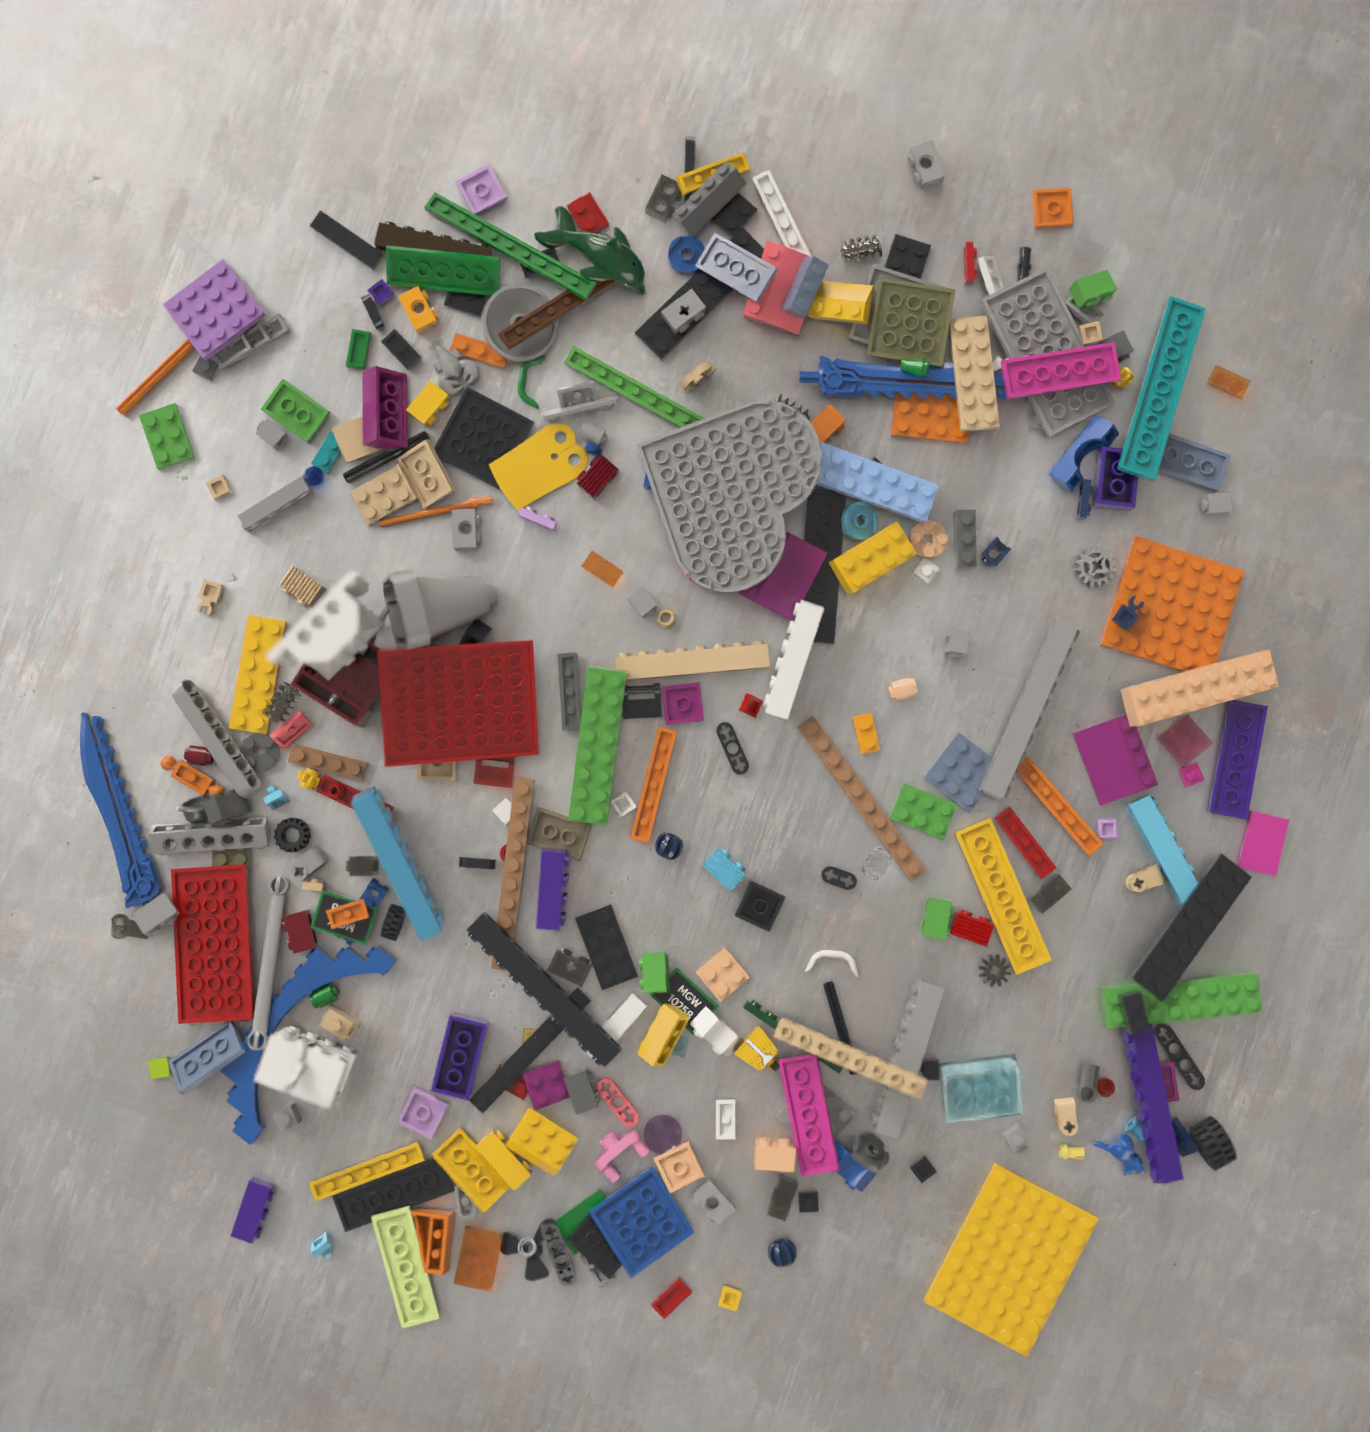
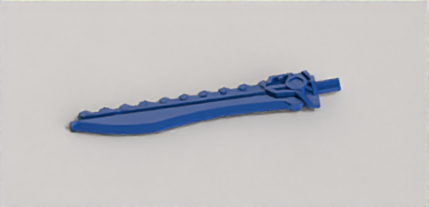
M820 356L818 372H799V383H818L823 396L860 397L864 392H867L875 398L879 396L880 392H883L889 398L894 397L896 393H900L905 398L912 397V394L916 393L924 399L931 393L938 399L944 398L945 394L950 395L955 400L957 399L955 386L860 380L858 378L955 384L953 362L943 363L942 367L930 365L928 375L921 378L900 370L901 366L870 364L837 358L831 361L828 357ZM994 372L995 387L1005 388L1003 376ZM995 389L996 395L1003 401L1007 400L1005 390Z
M81 713L80 756L84 779L109 833L122 883V892L127 894L125 907L130 908L140 904L145 906L157 898L163 891L154 862L151 861L152 857L144 853L147 842L143 838H139L141 826L133 822L136 811L132 807H128L131 796L127 792H123L125 780L117 776L120 765L117 762H112L114 749L106 745L109 735L106 731H101L104 720L101 716L92 717V723L99 743L97 745L89 715ZM100 753H102V756H103V760H104V763H105V766H106V770H107V773H108V776H109V780H110V783H111V786H112V790H113V793H114V796H115V800H116V803H117V806H118V810H119V813H120V816H121V820H122V823H123V826H124V830H125V833H126V836H127V840H128V843H129V846H130V850H131V853H132V857H133L134 863L132 862V859H131V855H130V852H129V849H128V845H127V842H126V839H125V835H124V832H123V829H122V825H121V822H120V819H119V815H118V812H117V809H116V805H115V802H114V799H113V795H112V792H111V788H110V785H109V782H108V778H107V775H106V772H105V768H104V765H103V762H102V758H101Z

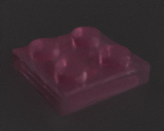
M1188 714L1157 739L1182 768L1213 745V742Z

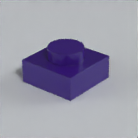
M383 279L367 290L379 306H382L395 295Z

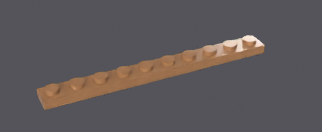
M814 716L799 725L797 728L910 882L927 870Z
M515 777L497 918V923L514 940L535 783L533 779ZM493 957L491 969L502 970L495 963L496 959Z

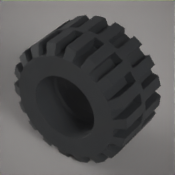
M1209 1116L1189 1128L1190 1136L1199 1146L1198 1152L1213 1170L1217 1171L1237 1159L1236 1150L1230 1137L1214 1117Z

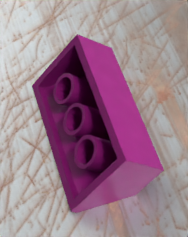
M379 366L363 371V445L377 449L408 447L407 374Z

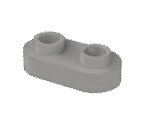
M456 1185L454 1193L457 1214L462 1220H471L477 1213V1207L461 1191L460 1187ZM469 1206L471 1211L465 1212L464 1207Z

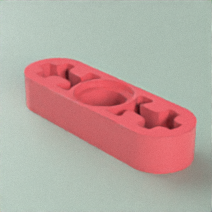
M604 1077L600 1079L597 1085L600 1095L625 1126H634L639 1118L636 1109L611 1078ZM603 1082H605L606 1084H611L609 1088L612 1091V1093L614 1092V1090L617 1091V1093H614L610 1097V1099L607 1098V1096H609L610 1093L606 1089L604 1091L601 1089L603 1087ZM615 1097L623 1099L624 1103L621 1107L613 1105L612 1100ZM626 1105L629 1106V1108H627L626 1111L629 1114H634L633 1122H631V1120H625L627 1116L624 1113V1111L622 1112V1114L619 1113V1111H622L626 1107Z

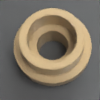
M662 609L658 612L657 622L661 627L669 628L674 625L676 616L672 610ZM664 615H668L670 617V620L668 622L663 621L662 618Z

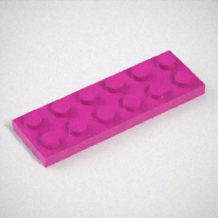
M1115 342L1000 361L1007 399L1121 380Z
M806 1054L779 1059L801 1176L840 1170L818 1056Z

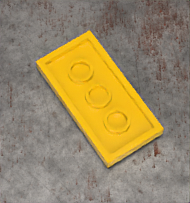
M459 1128L431 1156L475 1206L484 1213L510 1186L475 1148V1143Z

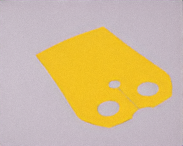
M561 423L549 424L489 464L500 489L517 511L576 479L585 470L589 458L583 450L584 448L576 443V435L569 425ZM558 431L564 432L567 436L564 443L556 442L554 438L555 433ZM552 453L558 454L556 460L551 459ZM571 454L579 455L580 463L573 466L569 463L568 458Z

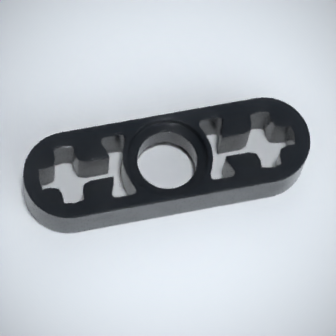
M722 722L716 730L718 738L733 772L742 775L748 771L749 763L733 726L728 722ZM724 725L726 728H730L728 732L729 737L734 736L735 740H729L725 744L723 740L726 739L725 734H720ZM728 744H737V753L730 754L727 751ZM741 753L742 757H739V760L746 765L743 767L744 771L736 770L737 762L736 760L731 761L730 757H736Z

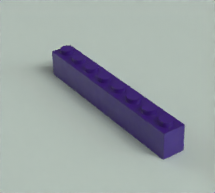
M1149 1024L1150 1031L1135 1035L1127 1033L1126 1028H1122V1037L1127 1049L1126 1057L1131 1069L1130 1077L1135 1089L1134 1097L1139 1109L1138 1117L1143 1129L1142 1137L1145 1140L1146 1156L1150 1164V1176L1154 1184H1166L1184 1180L1153 1026Z

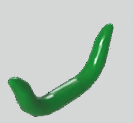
M546 356L524 362L519 372L517 384L519 397L536 409H538L536 401L525 393L526 375L530 366L541 363L545 360Z

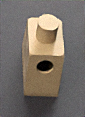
M330 1004L321 1019L320 1026L339 1038L347 1040L353 1039L362 1021Z

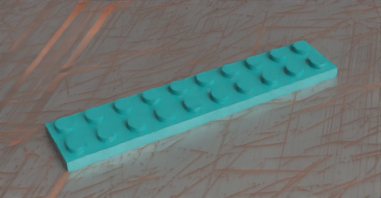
M1172 296L1168 298L1117 470L1152 482L1156 480L1206 308Z

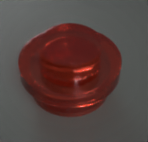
M1101 1078L1098 1080L1097 1090L1102 1097H1109L1114 1093L1115 1085L1112 1080Z

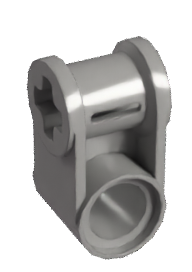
M314 846L292 866L291 875L295 880H306L328 862V859ZM298 868H304V875H298Z

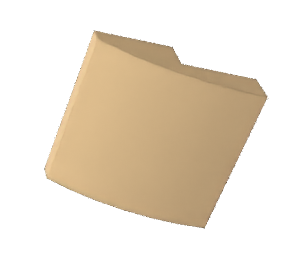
M363 416L331 429L346 464L362 460L365 456L384 450L363 445Z

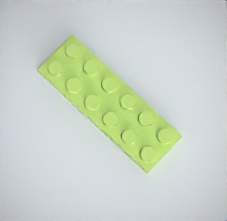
M410 1206L373 1215L371 1219L402 1329L440 1319L429 1273H424L419 1240L418 1236H416V1226Z

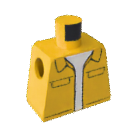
M760 1025L734 1051L736 1056L759 1071L767 1066L775 1072L780 1067L779 1061L774 1057L778 1053V1049Z

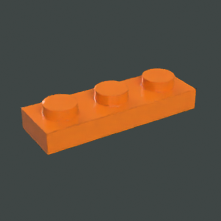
M457 333L454 335L450 352L458 349L463 354V357L505 369L508 359L494 352L487 342Z

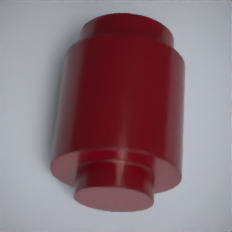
M190 745L184 752V759L187 760L188 764L207 766L212 765L214 760L208 749L203 746Z

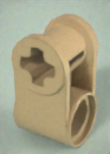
M1158 864L1131 874L1125 880L1126 888L1133 892H1142L1165 884ZM1136 880H1139V883H1137V887L1133 886V883H1135Z
M1074 1098L1054 1099L1053 1104L1059 1130L1066 1136L1075 1135L1078 1131ZM1067 1122H1069L1072 1125L1071 1127H1069V1131L1064 1128V1126L1067 1125Z

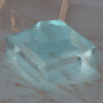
M680 1036L671 1054L685 1057L689 1038Z

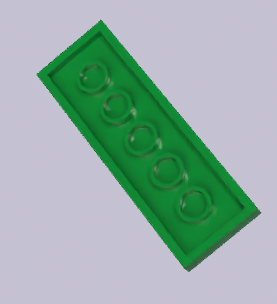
M387 246V285L418 286L424 289L492 296L500 289V257Z

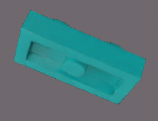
M329 432L311 462L313 466L329 474L341 454L333 432Z

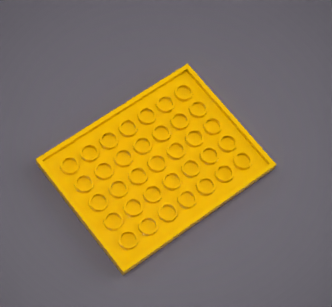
M994 1163L923 1301L1028 1357L1099 1218Z

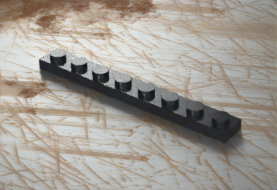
M578 987L570 994L583 1009L591 1002ZM549 1016L469 1101L483 1114L565 1028L561 1024L557 1025Z

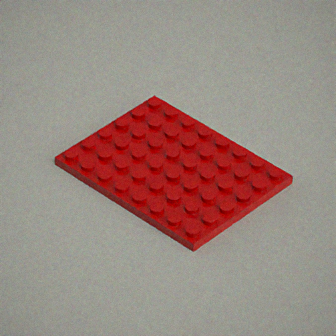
M533 640L426 646L408 650L406 648L377 650L385 767L539 755Z

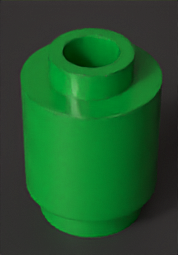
M328 983L314 990L309 995V998L314 1008H323L337 1001L340 992L335 984Z

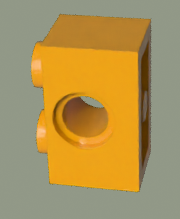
M417 286L398 296L417 334L438 324L435 319L438 315L434 307L429 308L427 301L430 299L425 290L420 291ZM418 306H424V311L421 313H416L415 309Z

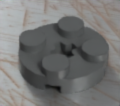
M252 734L244 739L240 751L254 771H267L271 769L280 756L279 745L268 734ZM258 747H261V750H265V754H262L261 758H258V755L255 754Z
M869 1133L859 1135L852 1145V1158L872 1173H876L888 1163L889 1153L888 1151L885 1153L883 1149L884 1143L878 1137Z

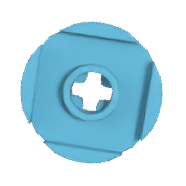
M859 501L844 507L841 516L842 532L844 535L854 540H865L872 533H875L878 527V515L873 511L869 503ZM858 516L863 520V523L859 525L857 523Z

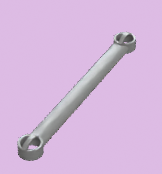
M282 876L273 877L269 883L271 896L252 1033H250L247 1039L248 1046L253 1050H263L269 1042L267 1028L285 898L290 889L289 880ZM281 879H283L286 883V887L280 893L279 885ZM261 1033L264 1037V1044L258 1048V1037Z

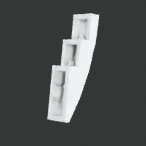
M632 993L602 1028L617 1041L647 1005ZM588 1051L585 1052L591 1058L593 1057Z

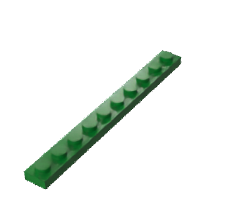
M436 192L433 193L424 206L427 212L584 300L588 299L596 287L595 281L587 279L580 275L579 272Z

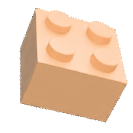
M765 1136L755 1139L754 1168L757 1170L794 1172L796 1152L794 1142H790L791 1139L779 1138V1141L771 1140V1137Z

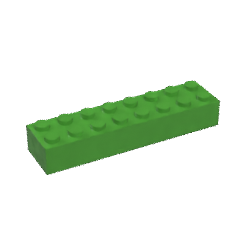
M588 666L568 820L607 825L627 670Z
M1254 972L1179 979L1164 1001L1157 999L1138 983L1099 987L1103 1026L1106 1028L1125 1027L1117 994L1133 990L1140 991L1142 994L1149 1024L1262 1013L1258 973Z

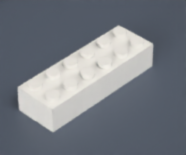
M802 599L800 603L796 602L793 615H796L794 622L790 621L787 633L790 635L788 640L784 639L781 652L784 653L782 658L778 657L775 666L777 674L776 676L772 675L769 688L772 690L770 695L766 694L763 702V707H766V713L788 719L824 610L823 606Z

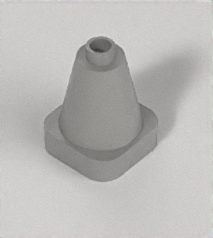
M413 569L388 573L382 581L386 607L391 609L388 616L396 647L406 648L407 650L429 646L432 640L489 614L490 606L498 604L494 583H485L481 576H416Z

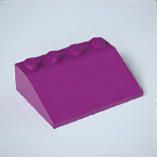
M786 531L785 548L775 569L762 582L749 589L740 591L739 594L793 621L796 615H793L796 602L800 603L801 599H805L828 553Z
M1127 714L1073 733L1099 805L1158 785L1137 727H1130Z

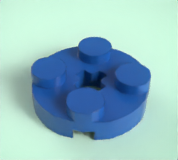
M688 235L675 238L668 249V260L671 267L685 275L697 272L699 269L695 265L705 250L704 244L695 236L691 237ZM691 251V258L684 259L682 252Z

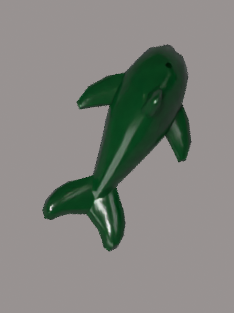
M557 206L555 208V230L534 233L538 243L546 248L554 249L568 243L584 254L594 265L593 267L580 270V275L587 279L601 282L612 279L632 288L637 294H645L646 290L643 283L645 270L636 253L631 250L626 235L618 227H614V237L598 232L576 231L574 221L568 210L563 206Z

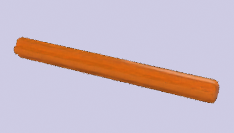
M187 338L116 406V410L121 415H125L194 348L189 339Z

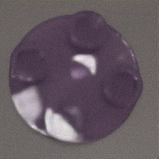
M657 1115L647 1122L643 1134L644 1141L650 1150L657 1154H663L679 1146L682 1139V1130L679 1123L673 1117Z

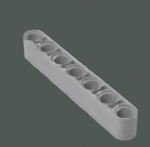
M183 680L172 691L174 701L238 795L242 798H248L261 786L259 777L197 686L191 680Z

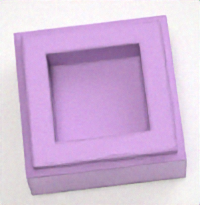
M1117 819L1097 820V837L1099 839L1118 838Z

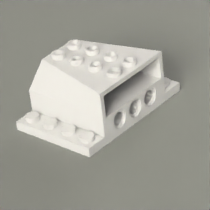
M351 570L266 657L271 662L285 667L289 665L292 667L299 660L315 668L327 680H330L344 665L348 666L355 659L354 655L358 651L362 652L369 645L367 642L384 626L357 599L358 596L361 597L368 591L370 583Z

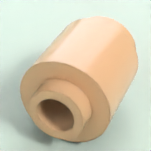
M905 678L891 682V687H888L889 695L895 701L912 697L915 693H918L914 678Z

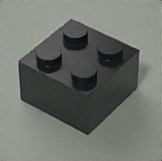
M750 880L734 916L770 932L786 897Z

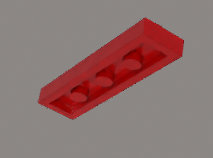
M1010 806L994 817L1040 879H1043L1057 868Z

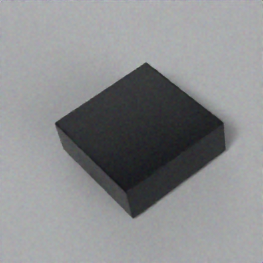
M925 1155L910 1166L921 1183L937 1172Z

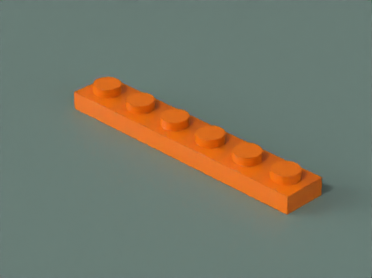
M658 726L631 839L647 843L650 841L677 733L675 730Z
M1029 756L1022 763L1018 764L1016 768L1019 770L1018 776L1085 854L1090 857L1103 845V842Z

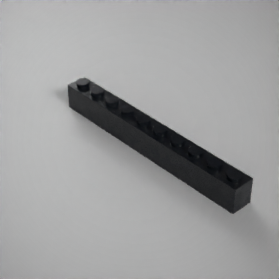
M486 912L482 913L466 929L469 932L468 936L474 942L478 941L483 946L481 949L488 956L492 955L496 959L495 963L502 970L506 969L510 973L509 977L515 983L519 982L524 987L523 991L529 997L533 996L538 1001L537 1005L543 1011L547 1010L551 1014L550 1018L557 1025L561 1024L565 1028L564 1032L570 1038L574 1037L579 1042L578 1046L584 1052L588 1051L593 1056L592 1060L598 1066L602 1065L605 1068L622 1050V1047Z

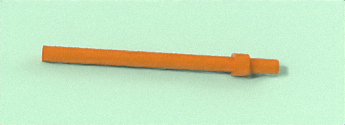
M492 495L478 499L473 497L469 498V501L380 520L381 527L450 513L452 510L477 509L479 506L493 503Z

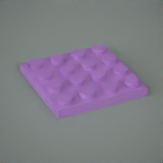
M224 259L163 304L204 361H207L266 316Z

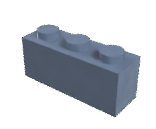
M815 256L804 257L781 310L795 318H805L829 264Z

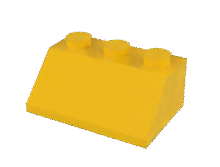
M822 281L807 315L818 320L868 325L874 286Z

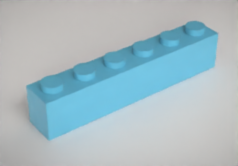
M1144 795L1125 806L1181 907L1198 883L1194 877L1196 873L1190 864L1188 865L1184 859L1186 854L1181 847L1178 848L1174 832L1172 830L1169 831L1166 826L1168 823L1163 813H1159L1156 799L1153 796Z

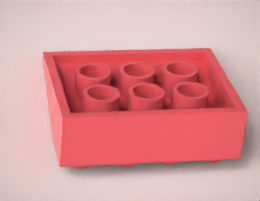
M769 241L766 242L761 259L776 267L778 271L759 303L748 298L743 312L745 319L799 335L804 318H795L781 310V307L804 257H808V255Z

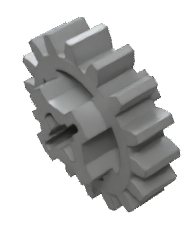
M1093 545L1090 547V551L1085 548L1083 550L1084 554H1078L1080 560H1076L1075 564L1079 565V567L1074 569V571L1080 572L1077 578L1083 577V584L1089 582V587H1093L1096 583V586L1100 587L1102 582L1106 585L1109 583L1108 579L1114 578L1111 573L1117 571V569L1113 568L1117 561H1112L1114 554L1108 555L1109 549L1102 551V546H1099L1096 550ZM1091 554L1099 555L1097 558L1089 557ZM1096 562H1098V565H1097V568H1098V569L1095 570V571H1093V570H1094V569H1093V568H1094V565H1093V564L1096 563ZM1095 575L1103 576L1100 579L1093 578Z

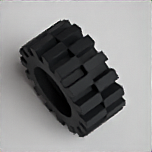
M287 818L277 824V828L274 829L275 836L273 837L276 839L275 844L281 850L292 853L304 849L310 842L311 834H309L310 828L307 827L306 822L297 818ZM291 827L296 828L299 832V839L294 843L287 841L285 837L286 831Z
M395 904L390 905L384 918L380 937L393 941L398 939L406 916L403 907Z

